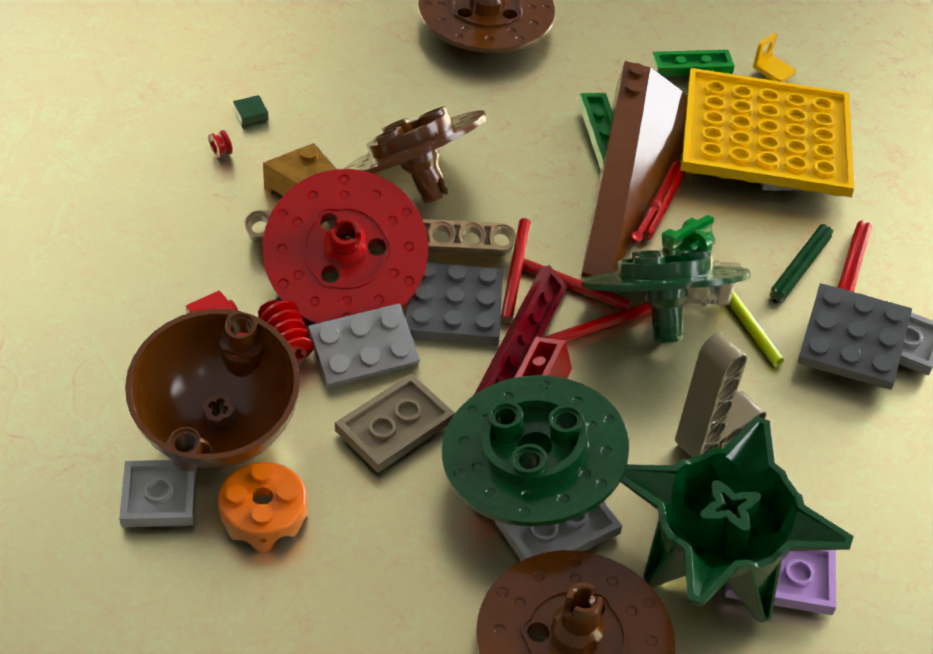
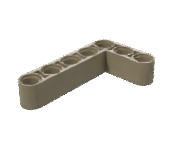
M716 333L709 337L699 351L675 436V442L691 457L704 454L713 448H724L755 416L765 419L767 415L743 391L737 392L747 362V356L722 333Z

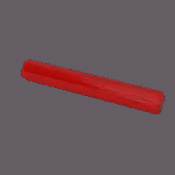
M679 161L672 163L653 200H660L662 207L654 213L642 235L645 241L652 238L686 173L681 171V163ZM649 206V208H648L647 212L645 213V215H644V217H643V219H642L640 225L642 224L643 220L645 219L646 215L648 214L649 210L651 209V206Z
M863 220L857 222L838 288L851 292L855 290L872 231L870 222L865 223Z

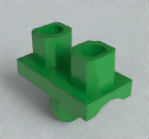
M706 215L698 220L690 218L684 221L681 229L677 231L668 229L662 232L663 248L669 250L670 255H680L681 251L712 250V245L715 244V237L712 233L714 217Z

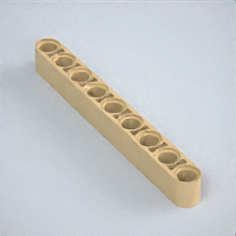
M256 210L249 213L246 217V231L250 239L255 243L263 244L264 231L261 233L254 232L252 230L253 225L260 221L267 223L272 211ZM422 219L427 232L428 253L500 257L506 256L512 251L516 240L515 230L505 223ZM328 220L325 221L322 225H325L329 229L333 228L336 222ZM438 231H444L450 238L448 241L441 243L437 242L433 235ZM467 233H475L480 241L476 244H468L463 236ZM498 234L507 236L509 244L505 246L496 244L494 236ZM373 245L369 248V250H385L380 245Z

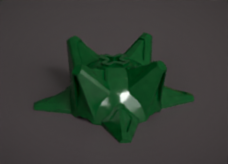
M755 416L724 448H713L704 454L690 459H681L675 465L628 464L621 480L623 485L658 511V523L643 575L644 580L651 587H657L686 576L688 601L697 606L704 605L727 583L756 621H768L772 617L781 562L790 551L850 550L853 541V535L804 504L802 494L798 493L792 482L788 479L785 470L775 464L770 420Z

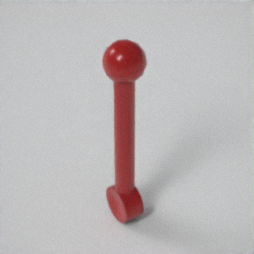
M655 199L651 202V209L639 229L630 236L632 243H641L644 230L654 213L662 207L660 200Z

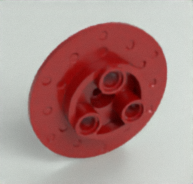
M335 169L312 175L300 181L278 201L265 227L262 246L263 261L268 279L279 298L295 302L302 318L318 324L399 303L403 308L413 297L423 279L428 259V238L418 209L411 199L395 184L370 172L356 169ZM325 221H335L336 223L333 228L328 231L322 228V224ZM347 236L351 237V239L349 240H342L345 239ZM373 245H380L385 249V252L382 255L375 256L368 250ZM331 271L339 275V279L334 283L325 282L322 278L325 273Z

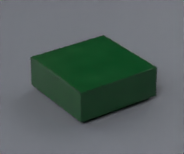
M259 95L233 101V109L242 126L269 120L268 111Z

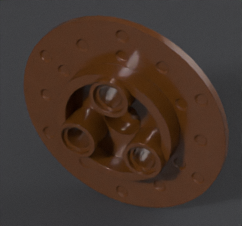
M419 0L418 2L420 18L429 31L453 46L476 52L501 53L528 47L538 42L549 32L555 17L553 0Z
M442 106L428 111L412 121H409L408 118L398 120L383 127V133L367 143L366 146L369 152L354 160L343 169H356L374 174L401 165L403 170L411 174L415 186L422 196V201L424 203L434 202L443 198L442 194H448V187L445 185L444 177L438 165V148L480 126L487 119L486 113L483 110L450 117L446 107Z
M575 550L551 551L516 563L492 584L483 599L477 619L476 644L478 654H675V637L672 622L663 602L653 588L643 578L623 564L590 552ZM530 638H540L543 642H536Z

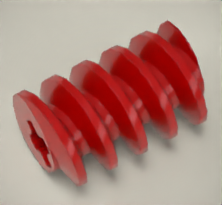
M272 300L260 306L258 318L272 325L285 337L294 351L298 365H300L312 353L314 345L310 340L306 325L302 321V315L299 313L297 304L290 300Z

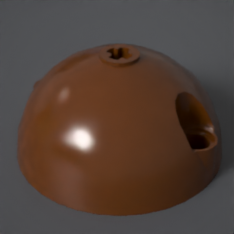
M200 310L181 315L165 323L141 344L133 356L127 371L125 384L126 402L130 415L142 435L154 448L171 458L175 467L179 470L190 472L198 468L217 469L231 467L261 454L285 430L294 414L298 401L300 374L293 349L285 337L272 325L261 318L237 310ZM239 333H247L243 336H236Z

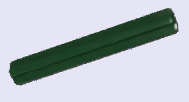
M826 224L819 225L772 286L769 293L771 299H776L778 302L786 299L832 238L834 232L832 227H827Z

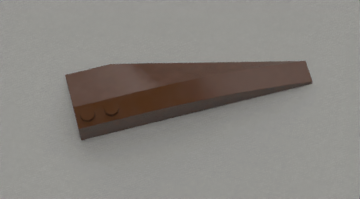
M624 61L616 85L609 133L606 140L605 154L601 166L581 272L582 277L617 271V262L624 259L625 254L632 245L630 236L634 231L638 230L637 228L672 163L678 161L682 155L688 95L651 67L643 66L639 63Z

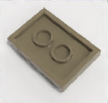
M411 373L336 421L335 432L379 473L447 427L455 413Z

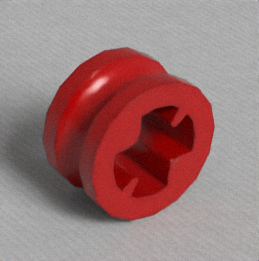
M218 131V135L214 133L209 134V145L217 159L223 157V153L226 155L232 154V143L226 131Z

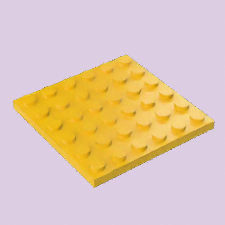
M695 68L690 69L681 171L852 198L855 187L849 92Z

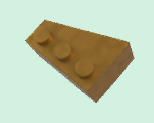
M315 143L263 162L264 189L269 192L276 191L283 196L300 181L312 175L337 168Z

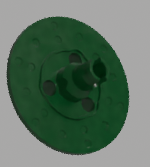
M709 249L681 251L680 255H663L662 250L632 252V258L618 261L616 272L583 278L582 287L597 291H644V298L651 306L654 341L660 340L661 343L682 341L684 333H682L683 304L688 297V289L741 282L750 278V270L742 267L713 266L712 250Z
M547 375L511 378L479 391L456 411L446 428L442 442L444 472L450 486L458 497L470 508L487 518L517 526H549L573 520L590 512L603 503L617 488L625 474L629 459L628 432L616 408L599 392L582 383Z

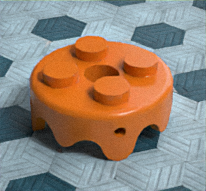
M257 462L245 465L232 472L219 490V520L223 522L231 539L246 541L256 551L268 552L279 538L284 536L292 538L299 532L304 519L308 516L306 487L301 478L284 465L273 462ZM262 495L272 499L268 504H256L253 500Z

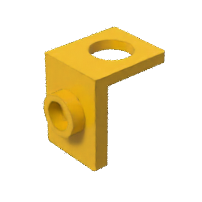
M774 32L759 42L752 68L773 81L785 82L794 76L797 70L772 55L778 36ZM769 44L767 50L763 53L764 48Z

